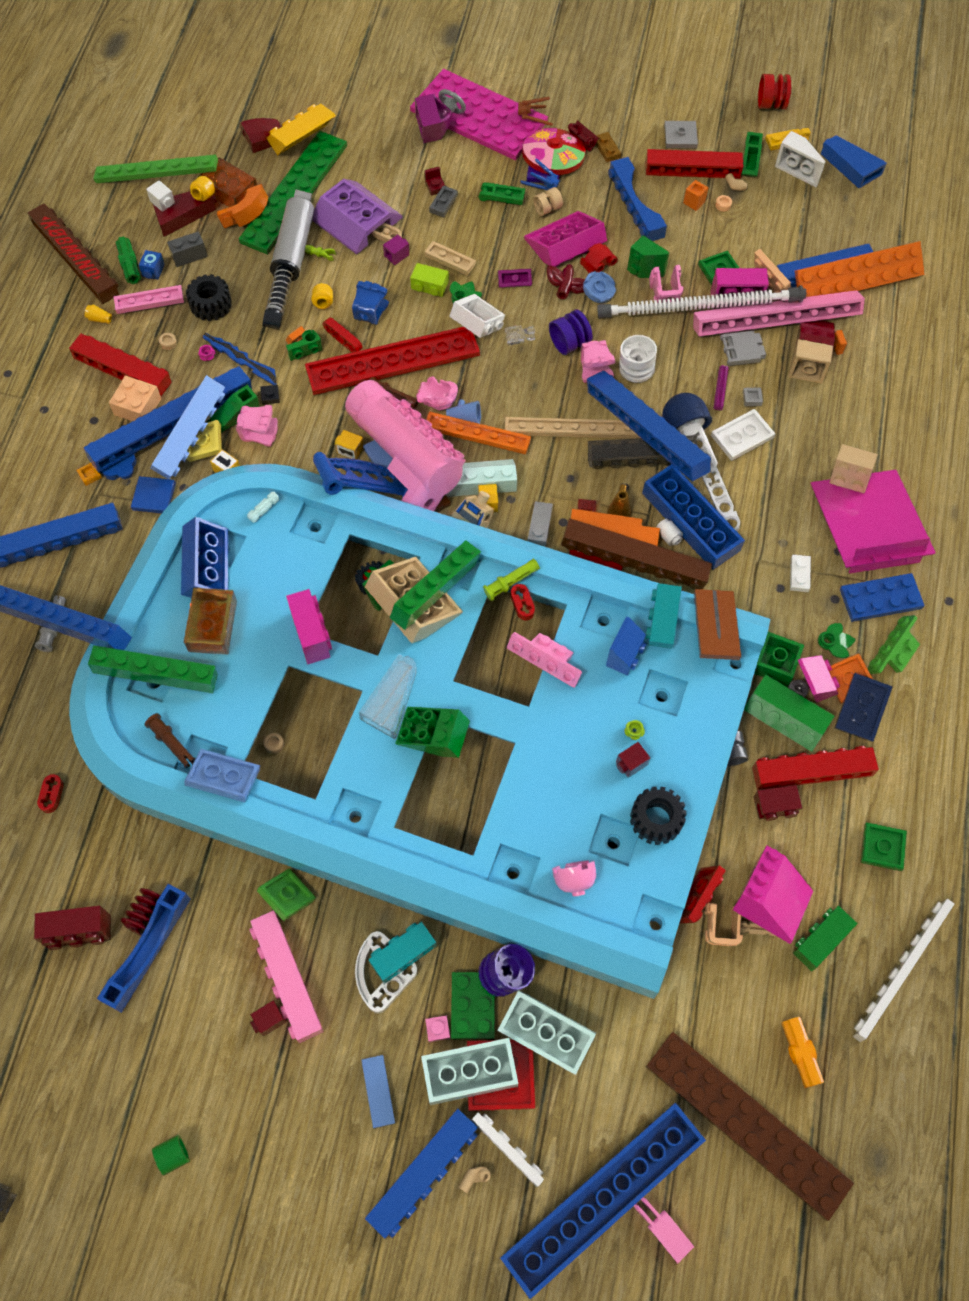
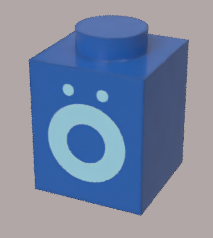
M145 250L139 263L142 277L157 280L165 266L161 253Z

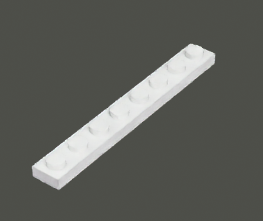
M946 899L942 903L938 901L931 910L934 913L931 919L927 918L920 927L923 931L920 935L916 934L911 940L910 945L912 947L909 952L905 951L899 959L901 962L898 969L896 967L893 968L888 975L890 979L888 984H883L878 990L877 995L879 997L876 1002L872 1001L866 1008L867 1016L864 1020L861 1018L855 1025L854 1029L856 1032L853 1037L861 1042L868 1037L954 906L952 901Z

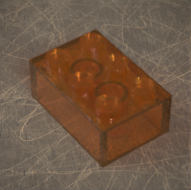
M218 157L216 172L201 173L198 176H206L212 181L216 200L228 207L241 202L246 196L248 188L257 186L256 178Z
M193 588L184 637V644L188 652L228 655L237 599L233 590Z

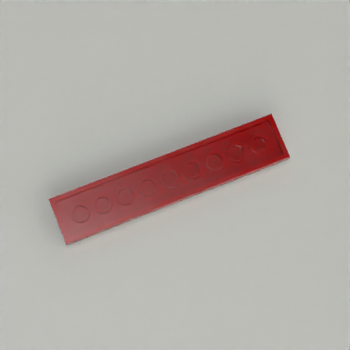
M459 327L305 363V368L313 395L358 385L369 380L372 376L376 380L477 357L480 356V350L474 334L465 327Z

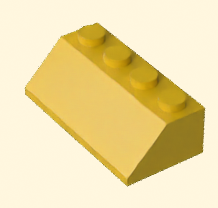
M321 103L317 106L313 104L307 108L306 113L300 112L294 116L295 119L293 121L289 119L282 124L283 127L272 129L267 140L278 156L327 126L336 115Z

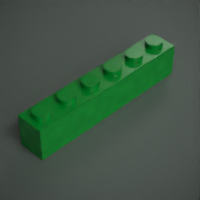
M465 540L394 603L390 619L406 630L475 567L481 551Z
M93 645L88 665L94 674L207 693L214 692L218 676L214 665Z

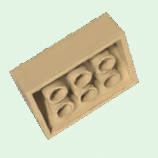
M413 557L372 571L365 588L390 617L394 603L423 579L429 571L417 557ZM446 592L406 630L398 624L396 625L411 643H415L427 638L461 615L463 611Z

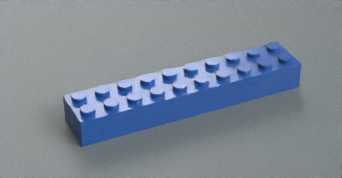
M676 1103L671 1105L500 1257L529 1299L535 1296L706 1141Z

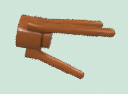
M550 97L518 102V115L522 116V119H529L553 126L551 122L528 115L531 114V109L546 108V105H531L532 103L550 100Z

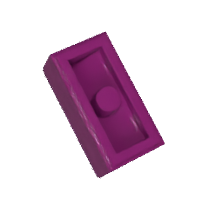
M531 269L498 270L497 272L499 288L532 286Z

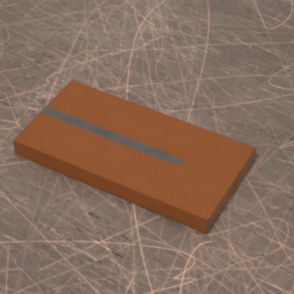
M695 589L694 603L699 657L740 660L741 650L734 591Z

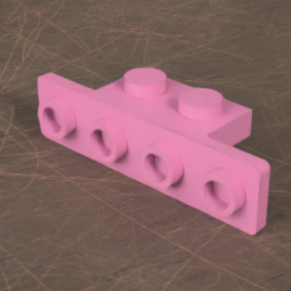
M516 632L511 635L507 645L508 650L571 687H576L582 671L567 663L572 658L574 652L541 633L532 641Z

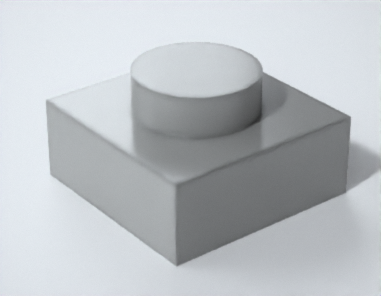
M761 388L743 389L744 406H762Z

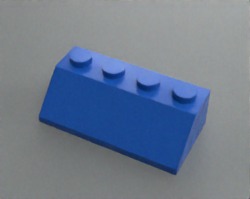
M194 517L182 526L181 595L196 600L223 599L228 597V528L198 517Z

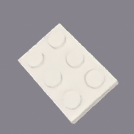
M753 409L712 431L711 437L729 459L733 461L773 439L775 432L759 413Z

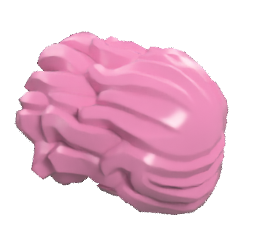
M432 376L427 379V382L421 383L416 398L419 403L439 411L445 410L455 401L458 387L454 382L442 379L438 383L437 379Z

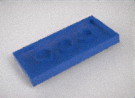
M912 573L844 585L840 588L851 622L919 610L925 606Z

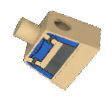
M480 491L478 496L466 497L451 517L488 528L493 514V508L486 504L490 495Z

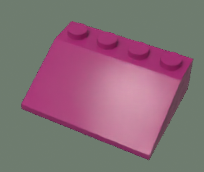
M576 211L525 235L524 239L545 264L557 267L566 260H572L575 256L588 252V249L594 244L606 242L607 236L604 222L583 212Z
M766 845L756 861L733 911L791 944L813 890L785 855Z

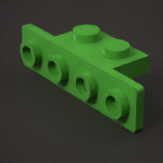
M915 615L903 616L898 620L897 626L888 635L884 645L879 648L875 658L869 663L867 669L870 674L881 673L887 663L896 673L904 670L920 646V643L909 632L918 619Z

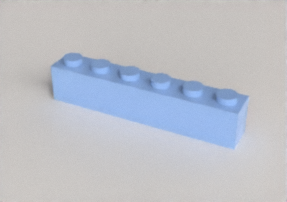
M206 375L150 469L167 479H170L171 476L176 477L180 470V467H178L180 461L185 462L190 454L187 452L190 446L194 447L199 439L196 437L199 431L203 432L208 424L205 422L206 418L213 416L216 411L214 405L216 402L220 403L225 396V393H223L225 387Z

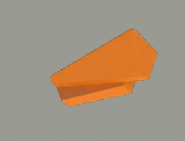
M572 509L571 519L658 546L660 528L642 526V519Z

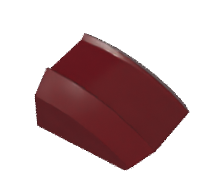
M255 118L239 123L241 133L245 136L253 153L272 147L267 140L270 135L269 132L275 127L278 129L282 127L277 119Z

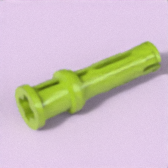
M533 558L504 577L499 576L496 578V581L488 586L484 585L482 588L489 600L493 601L494 597L502 592H508L509 587L539 570L540 567Z

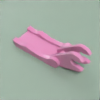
M642 1198L643 1204L656 1218L652 1221L637 1204L634 1205V1208L649 1224L647 1226L678 1264L694 1248L693 1244L665 1210L659 1214L646 1198Z

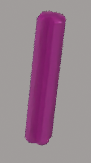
M721 365L719 367L714 410L721 411L724 406L728 366Z

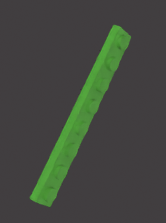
M216 155L98 166L96 167L93 179L96 183L216 172L218 158Z

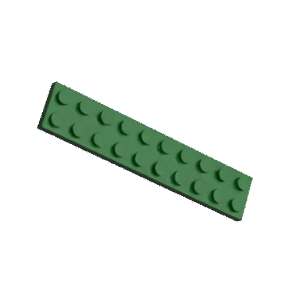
M319 130L269 197L263 212L251 221L239 237V243L268 255L277 243L287 200L294 197L296 189L313 194L347 147V141Z

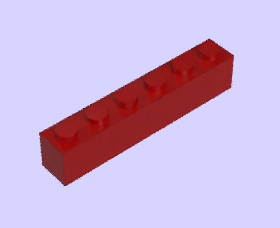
M647 149L645 160V175L725 178L726 175L731 173L735 179H740L743 170L742 152Z
M80 333L69 347L74 359L120 380L128 376L155 385L160 396L164 394L172 383L168 371L164 368L153 366L148 361L144 362L135 355L124 353L121 349H115L105 342L95 340L92 336Z
M859 746L853 750L840 748L828 753L823 750L811 755L800 753L794 757H788V755L778 756L776 759L764 757L754 763L752 770L757 790L871 777L877 773L879 768L873 747Z

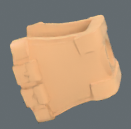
M708 903L705 905L704 914L707 915L705 941L708 944L737 946L742 942L743 935H740L742 915L733 911L734 906L731 909V939L715 937L717 904Z

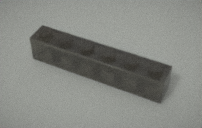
M697 435L686 436L693 444L697 445ZM642 438L588 441V463L593 469H602L603 467L620 468L621 466L635 468L639 467V465L654 467L657 464L671 465L667 459Z

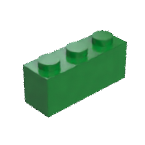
M839 905L834 910L829 908L822 915L824 918L821 924L816 922L808 930L811 934L806 939L802 937L794 945L797 949L793 954L811 972L827 958L858 924Z

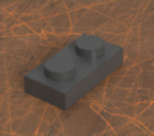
M443 185L430 205L429 212L444 218L458 196V191Z

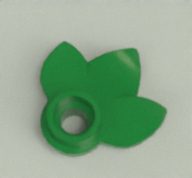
M454 281L450 285L453 304L455 301L473 294L480 298L482 297V292L475 291L473 281L463 285Z
M841 623L829 625L826 632H822L818 637L819 646L829 650L837 658H848L849 652L847 649L853 645L856 639L842 632L843 625Z

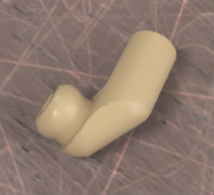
M731 173L726 175L725 179L732 190L745 191L747 189V183L744 180L735 179Z
M483 1166L470 1168L458 1188L468 1194L473 1183L489 1181L491 1173Z

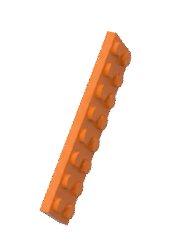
M921 241L795 270L797 287L802 285L803 288H806V297L859 291L925 275Z

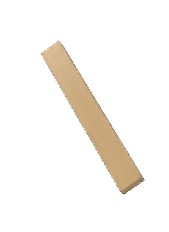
M505 417V430L528 436L641 439L621 420Z

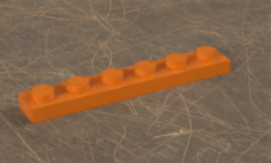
M430 411L426 419L432 424L431 427L441 434L521 454L527 453L531 441V436Z

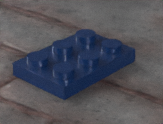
M854 673L834 729L874 742L893 686Z

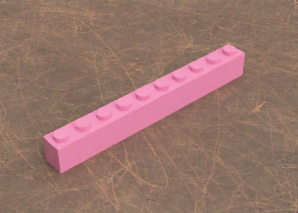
M856 290L806 297L802 303H799V301L788 302L786 300L774 301L771 304L767 302V304L694 312L693 329L698 336L861 315L863 314L865 298Z

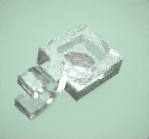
M521 325L506 327L507 345L524 343L525 338L529 341L535 340L534 326L522 329Z

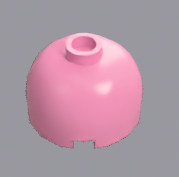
M589 860L568 863L562 869H560V865L552 868L553 877L558 888L564 892L572 893V896L584 895L585 890L591 888L595 883L596 866L594 860L590 863Z

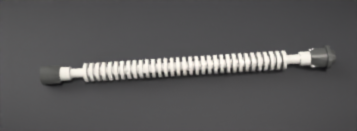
M799 285L798 287L788 288V290H781V292L772 293V290H768V293L767 290H760L759 293L758 291H755V293L754 291L750 293L748 291L746 295L745 292H737V296L736 293H733V295L728 293V296L726 293L724 297L723 294L719 296L715 294V298L714 295H711V297L706 295V299L705 295L702 296V299L701 296L697 298L693 296V300L692 297H689V300L687 297H684V301L683 297H680V301L679 298H676V300L671 298V302L669 298L667 302L663 299L662 303L661 299H658V303L657 300H654V303L652 300H649V304L648 300H646L645 304L644 301H641L640 305L639 301H636V305L635 302H632V305L628 302V306L600 304L597 305L598 319L611 318L614 315H618V313H628V316H631L632 312L634 316L635 312H637V315H640V311L641 315H644V311L646 314H649V311L650 314H653V310L655 314H657V310L659 313H662V310L663 313H666V309L667 312H670L671 309L672 312H675V308L676 312H679V308L681 311H684V308L685 311H688V307L691 311L692 308L697 310V306L698 310H701V306L702 309H706V307L710 309V305L711 309H714V307L719 308V305L720 308H723V304L724 307H732V303L733 307H736V305L741 306V303L742 306H745V303L748 306L750 304L754 305V301L755 305L763 304V301L764 304H767V302L771 304L772 300L781 299V301L788 300V302L799 301V303H802L803 299H806V288Z

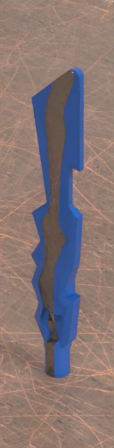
M208 333L203 335V339L208 341L220 353L227 354L230 359L239 365H246L253 369L252 373L272 385H277L275 369L249 359L248 353L239 351L238 347L233 346L231 342H225L222 338L213 337Z

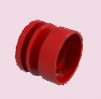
M774 74L761 75L758 88L759 109H770L773 102L775 109H779V107L787 109L792 90L790 74H785L784 77L782 74H778L776 82Z

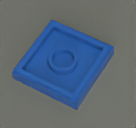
M139 476L131 509L162 514L171 503L176 484L175 480Z

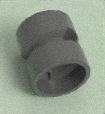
M737 731L727 766L740 765L749 760L746 748L742 747L745 741L741 731Z

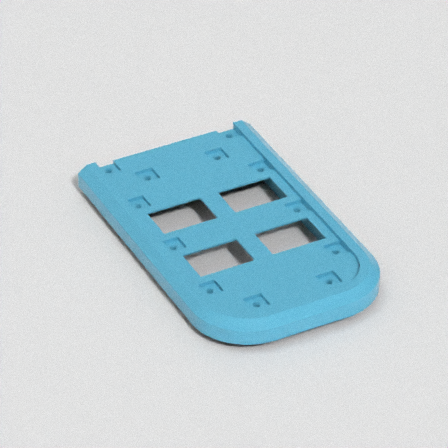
M252 464L226 469L200 480L176 497L153 526L103 620L119 625L132 637L124 651L214 665L218 674L214 692L207 693L166 685L154 688L159 684L94 674L88 665L94 645L90 643L73 680L69 716L72 734L78 751L88 768L102 785L118 800L147 815L501 944H518L534 956L654 999L659 993L670 961L674 939L704 845L758 658L765 643L770 619L736 608L741 650L740 660L700 658L694 594L681 590L673 648L648 645L649 639H645L644 642L647 643L643 654H638L636 659H639L635 670H630L627 676L606 666L609 650L626 616L631 618L645 634L647 627H651L652 620H648L650 608H654L655 601H651L652 590L657 589V582L369 490L343 486L339 493L329 495L323 488V480L320 475L291 466ZM275 492L279 497V501L274 505L272 504V507L263 516H259L256 522H251L247 514L254 510V507L264 498H268V494ZM194 517L228 528L227 598L196 600L181 595L182 526ZM348 540L405 559L417 557L429 572L465 540L481 551L475 567L447 591V594L463 611L462 614L427 638L415 643H411L393 622L378 656L330 640L332 650H329L331 658L307 665L286 596L310 589L311 595H316L319 603ZM534 558L540 569L509 587L508 592L511 593L514 585L523 584L528 588L532 600L565 610L554 641L574 652L572 658L567 663L581 670L582 675L576 687L573 688L543 670L528 707L454 682V679L487 600L482 586H488L496 581L497 577L508 575ZM520 591L516 592V594L523 597V593H520ZM730 665L737 666L738 669H733ZM289 667L362 691L316 800L259 779L255 780L245 802L185 786L184 781L192 767L190 761L186 759L190 767L185 768L165 743L158 741L153 731L144 726L145 721L150 716L159 713L161 720L167 726H171L172 734L195 759L200 749L245 761ZM656 698H662L665 702H660ZM407 707L459 709L470 720L468 728L515 744L473 856L394 828L425 753L395 744ZM632 720L640 721L645 729L644 735L638 740H632L624 732L626 724ZM639 742L651 759L646 767L628 778L625 773L622 774L616 766L617 756ZM655 786L657 790H660L661 786L666 787L665 791L669 792L671 789L674 791V796L678 794L681 797L679 802L684 801V810H686L687 814L685 823L679 835L673 841L670 839L667 844L661 842L660 845H655V841H651V844L646 843L647 839L643 838L641 840L638 837L639 833H634L633 831L634 825L630 823V813L637 796L642 794L647 788L650 791ZM651 807L646 810L647 817L653 823L663 825L670 822L669 815L662 808ZM353 817H361L359 822H351ZM614 842L618 848L611 849L607 843ZM587 860L590 863L593 860L595 861V883L591 888L585 890L584 895L572 896V893L564 892L558 888L553 877V867L560 865V869H562L568 863ZM509 872H516L518 878L510 879L507 874ZM656 921L660 925V929L653 930L649 923Z

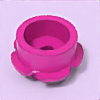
M210 345L201 346L198 352L200 359L203 361L212 360L216 354Z

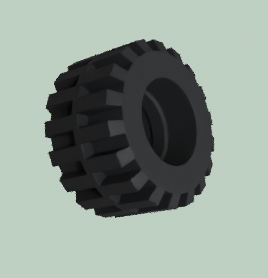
M205 274L202 277H196V280L193 279L186 289V297L192 314L197 318L200 317L201 320L207 319V321L212 319L218 320L219 317L223 318L225 313L228 314L232 306V300L225 280L219 276L214 277L213 274H210V276Z
M655 786L650 791L648 788L645 789L642 794L637 796L630 813V823L634 825V833L638 832V837L641 840L646 838V843L651 844V841H655V845H660L661 842L667 844L670 839L673 841L679 835L686 820L687 814L686 810H684V801L679 802L681 797L678 794L674 796V791L671 789L669 792L665 791L666 787L661 786L660 790H657ZM651 807L662 808L669 815L670 822L663 825L655 824L647 817L646 810Z

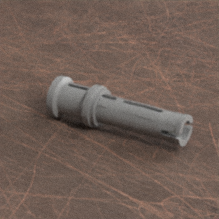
M57 595L54 596L53 603L61 606L65 605L66 599L59 596L58 599ZM42 627L40 629L39 641L35 643V647L43 652H51L53 640L57 637L58 633L57 631Z

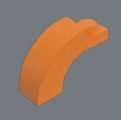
M262 184L248 188L246 196L238 204L217 211V216L224 228L236 224L242 227L253 221L263 212L268 203V196Z

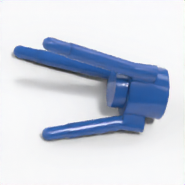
M537 158L535 162L550 176L544 178L533 172L530 175L543 181L545 186L523 180L520 181L521 184L543 190L553 187L557 188L560 182L557 179L558 175L549 170Z

